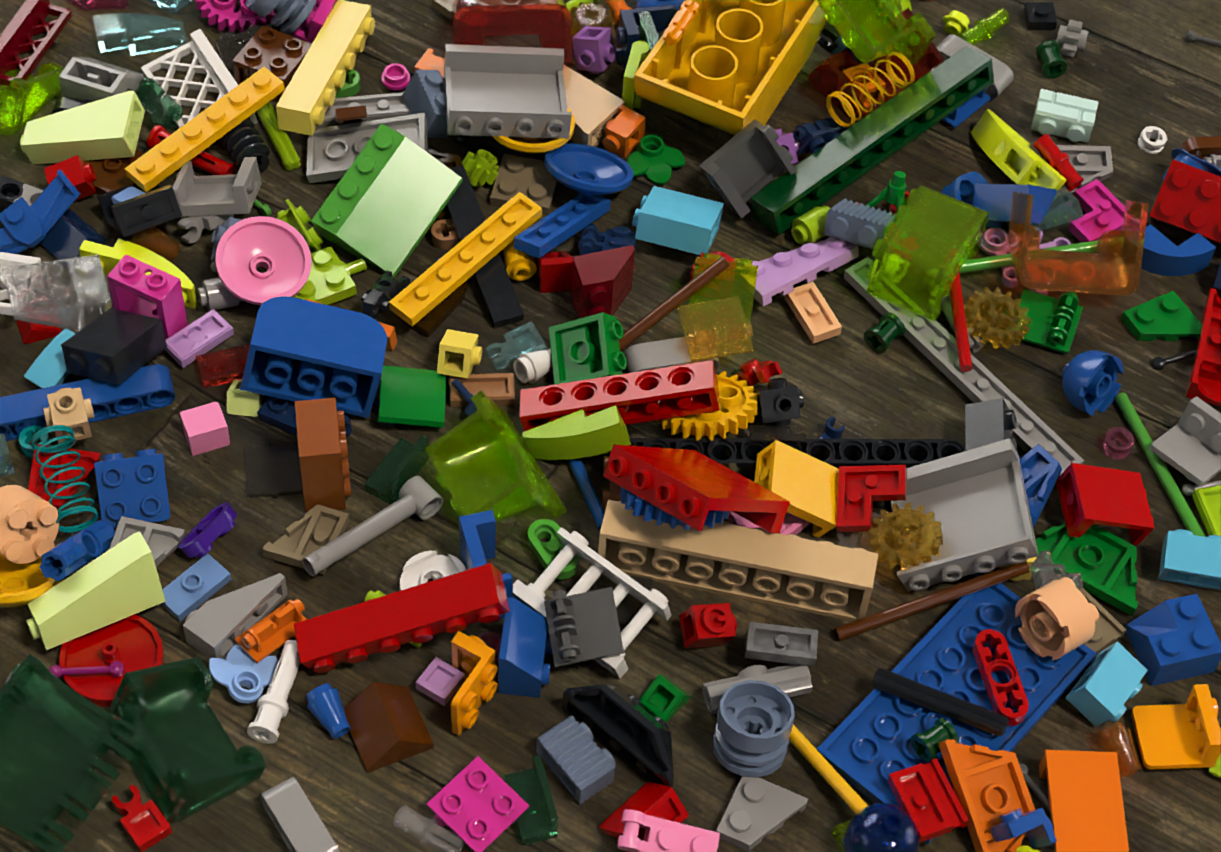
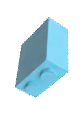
M653 186L649 195L643 196L640 209L637 208L632 222V226L637 227L635 239L701 255V252L708 253L719 230L724 203Z

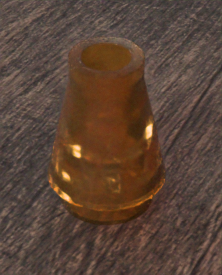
M156 226L134 233L132 243L147 248L172 261L177 257L181 248L180 243L175 242Z
M1123 722L1112 724L1097 733L1100 740L1098 745L1104 752H1117L1119 771L1123 778L1142 770L1130 728H1125Z

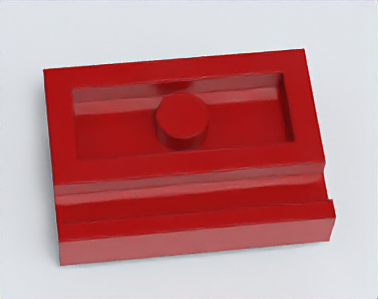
M937 758L932 759L930 763L924 765L920 763L889 774L887 781L918 843L952 832V829L967 826L969 820Z

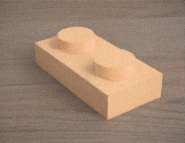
M814 282L795 287L792 292L785 295L786 302L813 344L841 334V324Z

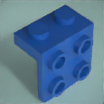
M156 449L136 451V457L123 458L122 453L103 455V461L94 462L103 523L111 524L113 528H117L121 516L151 523L166 521L170 518L171 513L165 475L166 463L163 453L157 454Z

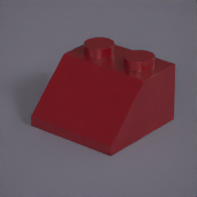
M633 245L572 257L571 299L578 319L602 312L612 316L615 314L632 290L635 256Z

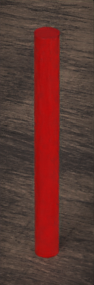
M950 261L946 264L959 366L960 371L969 372L973 369L959 266L958 262Z

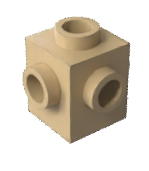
M81 387L74 389L63 388L56 391V393L47 394L49 407L43 408L47 427L53 425L68 426L73 430L76 441L92 437L88 419L95 418L91 399L83 398ZM55 431L57 437L70 436V433L67 431ZM68 438L59 439L58 443H62Z

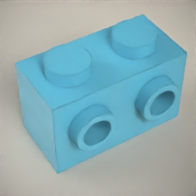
M1183 529L1168 531L1162 543L1158 580L1221 590V536H1197Z
M1117 641L1097 654L1066 699L1095 727L1108 720L1114 723L1125 713L1127 708L1124 704L1127 699L1133 698L1143 687L1140 681L1148 670Z

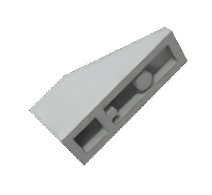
M281 573L211 599L198 610H193L183 624L186 643L208 659H224L229 650L236 644L234 639L265 618L288 595L285 576Z

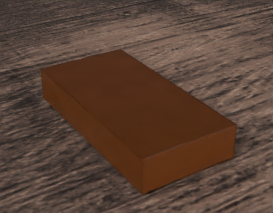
M366 105L335 109L336 125L364 122L367 119Z

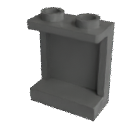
M755 119L699 165L728 209L740 218H743L750 212L745 203L750 197L760 191L782 171H786L790 175L796 172L790 163L793 160L792 155L784 146L780 147L776 141L779 138L776 131L769 124L764 126Z

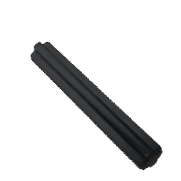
M878 668L874 675L872 685L875 688L1000 737L1005 733L1009 721L1006 716L884 668Z

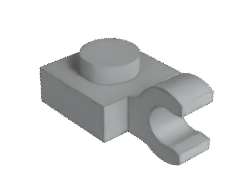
M234 215L190 216L183 218L177 223L178 227L185 230L189 229V231L181 239L190 244L195 243L200 238L204 228L211 231L218 225L222 226L230 216L234 217Z

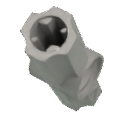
M790 664L767 669L764 665H753L743 669L738 676L703 683L702 688L706 709L713 715L718 714L720 700L724 692L736 683L747 680L764 681L780 688L789 698L811 693L812 683L809 668L805 665Z

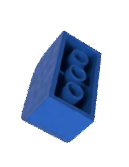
M281 296L271 298L265 301L258 309L240 390L294 402L336 397L337 411L344 410V413L369 418L382 374L387 344L386 332L378 321L360 312L294 297Z

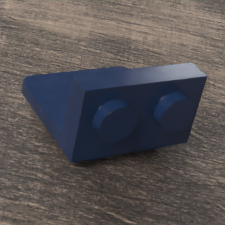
M675 5L620 10L619 27L616 28L617 48L615 62L616 65H621L623 74L626 70L633 43L645 41L649 45V52H651L654 35L657 32L665 31L677 13Z

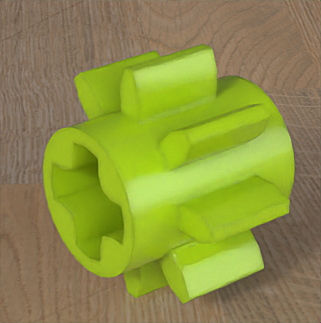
M480 149L475 155L469 151L462 162L469 181L473 186L482 187L485 182L492 185L499 175L497 172L499 166L496 165L498 162L497 158L486 150Z

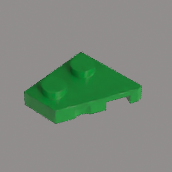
M1174 291L1123 311L1121 316L1122 322L1138 341H1154L1157 339L1178 341L1179 337H1195L1196 342L1199 341L1202 324Z

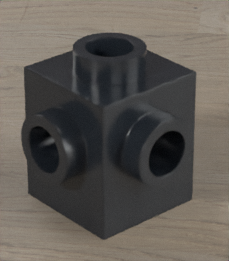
M787 378L769 379L768 385L754 387V393H757L758 401L755 419L762 423L772 422L773 426H784L791 424V419L801 418L800 408L804 407L802 391L798 389L797 385L789 381L787 382Z

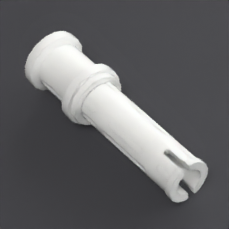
M287 640L284 643L268 691L258 699L256 705L258 708L254 722L250 723L247 728L248 735L258 742L266 744L277 742L280 721L288 713L289 708L286 701L300 665L298 646L295 640Z

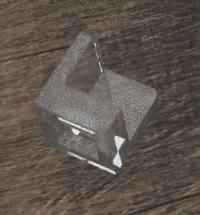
M1042 551L1030 566L1036 590L1053 580H1060L1063 577L1070 578L1078 590L1083 586L1081 573H1066L1064 565L1053 564L1050 551Z

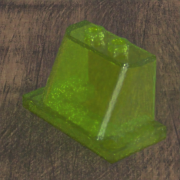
M818 0L827 21L834 25L842 36L845 46L850 48L863 63L885 57L891 52H899L912 65L920 59L936 36V33L920 12L910 16L907 21L892 0Z
M482 391L471 397L477 411L425 448L438 471L435 474L437 481L445 491L449 490L453 497L449 501L460 516L493 510L495 520L498 522L538 504L544 507L556 519L567 511L507 413Z

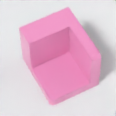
M212 402L180 412L183 432L192 456L230 445L228 426L218 402Z

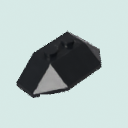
M608 684L568 688L563 692L562 710L566 714L574 716L579 724L581 722L585 723L599 742L645 781L673 787L674 771L671 731L660 717H653L644 710L642 704L635 696L631 694L626 695L618 687Z

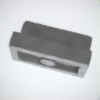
M749 622L745 641V658L815 667L818 630Z

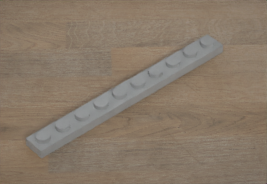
M866 257L845 270L844 279L882 315L890 312L898 316L905 326V333L903 335L974 403L1000 398L1004 399L1009 410H1014L1017 419V428L1012 429L1013 437L1026 453L1037 444L1041 445L1060 463L1062 468L1060 475L1071 463H1084V460L972 354L973 369L969 372L960 371L956 339L873 260Z

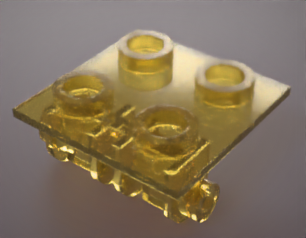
M739 296L677 307L691 362L754 351L750 337L753 336L751 323H746Z

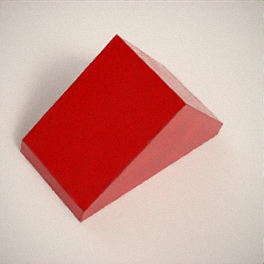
M566 251L548 252L540 258L535 257L540 293L571 291L572 256Z

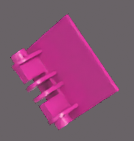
M479 756L426 804L436 814L433 816L434 822L440 828L447 825L474 852H483L530 807Z

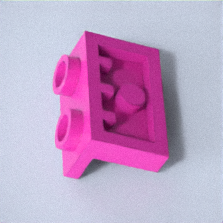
M317 0L310 15L291 36L312 44L337 0Z

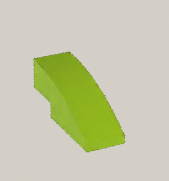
M616 405L586 416L584 410L581 409L522 433L534 458L543 460L591 457L610 452L613 444L631 445L627 427Z

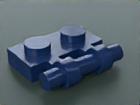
M589 224L582 229L578 249L581 255L631 245L635 248L636 232L621 226L614 227L613 229L607 228L606 233L599 232L595 224Z

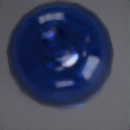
M877 803L864 807L850 821L845 831L843 843L845 852H917L920 840L917 826L908 813L892 804Z

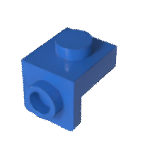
M1020 808L1000 816L1002 823L990 828L995 842L1015 838L1025 832L1034 849L1057 842L1052 822L1046 816L1043 808L1023 813Z

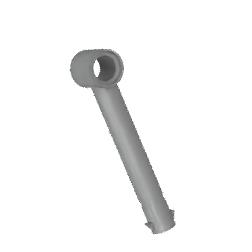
M414 476L400 489V499L330 541L325 546L313 551L302 559V564L307 573L314 576L413 514H416L422 520L431 518L441 508L443 498L421 476Z

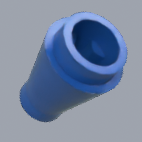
M326 683L316 687L306 695L307 709L330 733L332 739H337L349 732L351 726L347 721L338 689H333L330 683Z

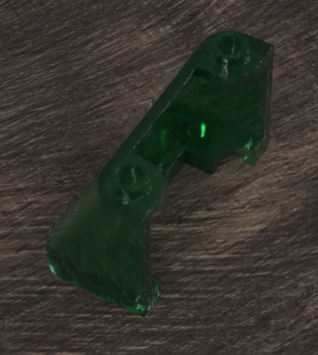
M200 657L125 673L108 711V722L114 737L148 795L168 823L184 820L257 781L267 766L262 753L254 746L246 745L240 747L237 751L207 702L214 686V679Z

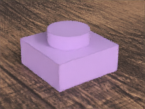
M435 657L416 681V689L445 706L464 683L465 674L440 658Z

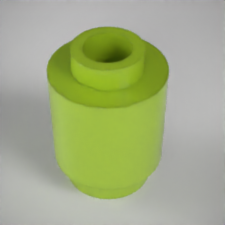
M816 206L793 220L791 232L795 241L804 245L815 243L827 236L824 231L830 208L828 206Z

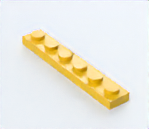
M265 67L261 68L125 168L127 177L147 193L285 90L284 82Z
M521 192L517 193L389 301V309L409 325L414 326L509 245L515 236L536 222L542 216V207Z

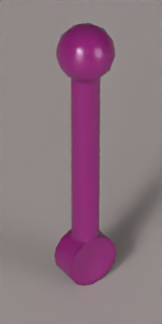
M119 661L111 663L110 666L61 668L59 665H52L48 670V675L53 679H57L61 675L110 673L114 677H120L124 673V666Z

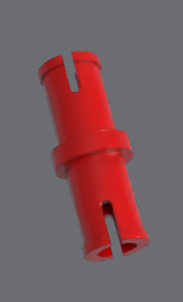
M1049 134L1041 136L1034 142L1033 147L1037 149L1044 160L1067 180L1064 185L1069 192L1083 183V177L1079 175L1069 162L1070 157L1067 153L1060 151Z

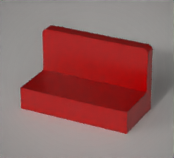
M649 781L601 823L599 828L602 833L619 838L620 835H623L625 825L621 822L623 810H635L645 815L682 823L689 814L673 787ZM639 827L637 838L644 841L645 829Z

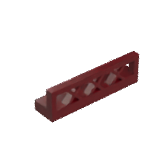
M26 0L0 34L1 85L15 89L21 88L71 19V10L51 5L49 0ZM48 14L59 17L58 20L45 22ZM46 33L45 38L34 41L31 39L33 35ZM31 50L33 52V54L29 57L22 59L18 58V55L20 53H24ZM15 69L20 71L15 78L4 75L6 72Z

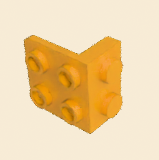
M458 631L451 641L452 666L465 674V681L451 702L452 733L460 736L465 728L470 729L474 725L479 715L478 709L484 700L489 702L494 696L498 687V683H496L498 667L495 665L494 649L488 647L479 637L474 635L468 636Z
M1195 684L1186 704L1135 706L1132 709L1131 717L1143 765L1147 769L1206 768L1215 766L1221 753V728L1217 719L1218 704L1216 699L1211 697L1208 684Z

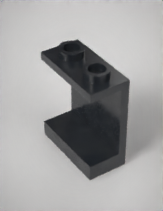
M132 183L97 196L106 224L122 237L182 216L171 185L160 188L159 184H157L147 193L145 192V194L115 205L113 204L112 197L128 187H135L143 192L145 191L137 184Z

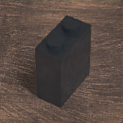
M110 308L61 344L68 373L120 385L167 348L161 319Z

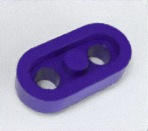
M228 502L218 505L181 540L179 548L188 558L195 556L201 558L213 548L212 542L219 535L226 534L235 526L236 522L234 519L237 513Z

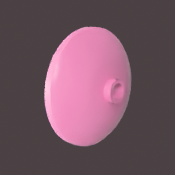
M258 216L235 223L223 234L217 246L215 264L221 282L230 293L247 303L262 305L271 298L281 296L294 297L301 291L309 278L311 253L304 237L293 226L280 219ZM264 267L267 269V272L260 273L256 268Z

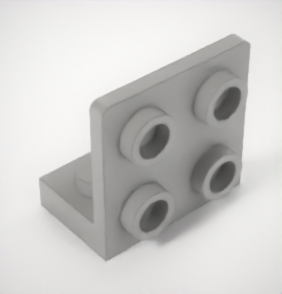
M1196 396L1188 403L1179 422L1152 442L1149 449L1157 454L1161 460L1169 463L1184 474L1188 480L1203 486L1221 472V413Z

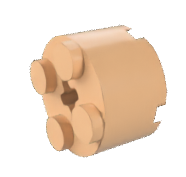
M7 485L1 487L0 555L13 563L25 564L37 560L41 555L54 548V541L59 529V522L56 524L58 518L57 508L22 486Z
M1068 577L1053 580L1021 598L1015 607V618L1020 616L1023 625L1018 629L1025 643L1038 656L1043 658L1051 656L1053 657L1052 660H1057L1088 642L1094 635L1095 622L1099 620L1097 608L1086 600L1084 595L1076 588L1074 582Z

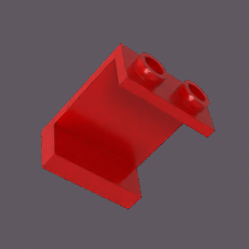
M1071 463L1058 477L1056 486L1068 536L1080 538L1093 524L1128 528L1131 544L1138 546L1155 528L1154 519L1146 497V489L1139 472Z

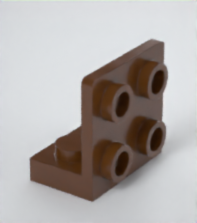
M262 26L233 59L234 80L239 85L258 70L265 67L284 82L286 90L291 81L290 77L298 69L312 44L267 26ZM284 91L272 99V101L278 103Z

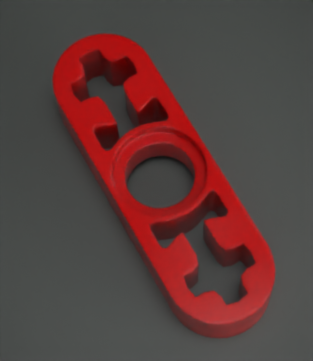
M993 629L983 630L976 637L973 645V654L994 712L1009 719L1008 726L1018 725L1027 714L1029 702L1005 637L1000 632ZM985 642H988L991 647H996L994 652L995 660L991 661L992 653L990 648L983 647ZM997 670L1003 671L1009 676L1010 681L1005 684L997 683L993 680L991 673ZM1010 693L1008 699L1011 706L1018 707L1016 713H1013L1011 708H1005L1007 703L1006 694Z

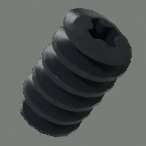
M250 116L219 139L238 171L244 157L257 158L259 173L268 168L269 147L265 144L264 139L250 120Z

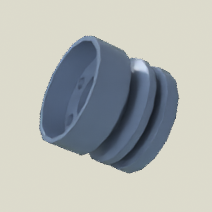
M247 0L246 7L261 18L266 17L274 10L271 25L278 27L281 24V32L290 35L307 19L317 0Z
M747 680L736 683L727 689L720 700L717 724L713 736V752L719 763L730 772L743 777L759 778L772 774L780 768L787 754L789 736L795 718L794 705L789 696L777 686L764 681Z

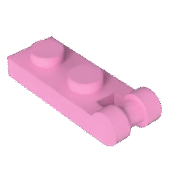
M623 810L621 822L625 824L623 835L619 836L617 848L629 852H717L720 837L718 832L645 815L635 810ZM639 827L645 829L644 841L637 838Z

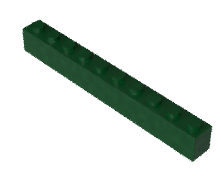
M968 46L961 49L794 167L796 172L792 175L786 172L750 197L755 221L777 235L786 231L792 226L793 220L814 207L821 206L994 82L992 58Z

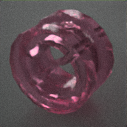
M1111 428L1106 433L1102 449L1110 458L1124 459L1131 452L1134 436L1125 428ZM1115 440L1120 441L1121 446H1117Z

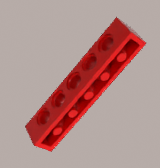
M713 360L520 390L519 417L524 432L581 409L584 410L586 416H589L615 405L625 425L720 411L719 387Z

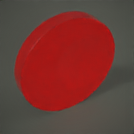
M136 614L63 643L59 656L61 668L110 666L111 663L116 661L123 664L124 673L120 677H114L110 673L62 675L66 686L77 698L88 704L100 707L121 706L139 699L156 684L164 666V650L157 630L151 623Z

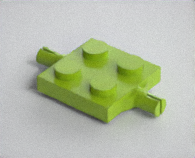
M331 246L311 253L309 278L294 298L310 299L329 305L356 295V285L350 276L366 271L365 261L363 258L345 264L338 258Z

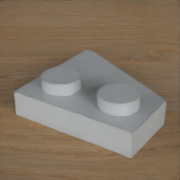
M1057 145L1062 153H1067L1070 157L1069 162L1079 175L1083 177L1084 181L1070 192L1063 185L1054 200H1060L1072 195L1075 190L1097 179L1102 182L1111 178L1113 173L1111 146Z
M742 776L716 832L720 833L719 839L750 851L762 842L764 836L773 834L781 828L784 821L796 812L801 813L805 810L808 798L764 779Z

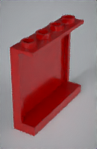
M613 444L603 477L698 531H702L708 511L714 510L732 511L770 533H780L790 504L789 500L696 450Z

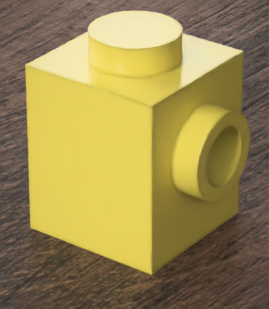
M447 329L439 345L437 373L468 379L474 366H479L481 362L482 347L478 346L479 335Z

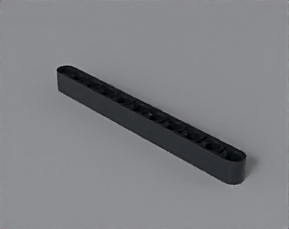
M630 438L631 445H629L696 450L751 481L755 480L756 461L754 460L757 459V454L775 440L838 469L839 466L906 465V468H910L965 451L964 446L960 442L951 439L714 438L713 441H710L708 438H701L699 441H696V438Z

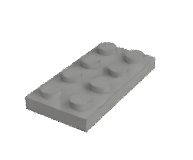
M425 113L316 128L313 136L308 135L306 176L309 183L342 179L381 123L404 135L427 152V118Z

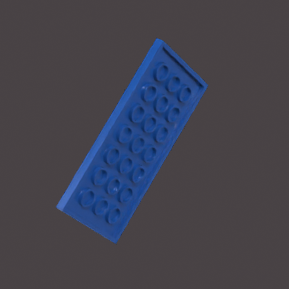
M1001 583L963 596L891 672L993 711L973 654V645L981 631L986 629L996 630L1007 641L1029 702L1027 714L1020 724L1015 726L1007 725L1005 733L999 737L875 688L816 749L843 779L912 834L914 833L887 781L891 773L920 763L923 765L927 764L914 751L911 744L912 735L917 732L924 733L934 726L937 719L942 717L948 720L955 728L959 744L969 746L980 745L988 747L993 751L1004 750L1012 752L1089 667L1097 655L1096 652L1083 644L1057 660H1052L1053 657L1051 656L1044 658L1038 656L1025 643L1018 629L1023 625L1020 616L1015 618V607L1021 597ZM985 642L983 647L990 648L992 653L991 661L995 660L994 652L996 647H991L988 642ZM997 670L991 673L993 680L997 683L1005 684L1010 681L1009 676L1003 671ZM1010 693L1006 694L1007 703L1005 708H1011L1012 712L1016 713L1018 707L1011 706L1008 699ZM939 752L935 755V758H937L955 792L942 753ZM934 838L926 840L924 843L929 845Z

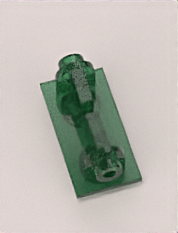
M143 78L139 83L140 87L135 93L145 112L152 116L150 121L155 126L161 125L165 129L178 130L179 127L175 124V121H179L182 118V108L169 95H164L165 91L153 78Z

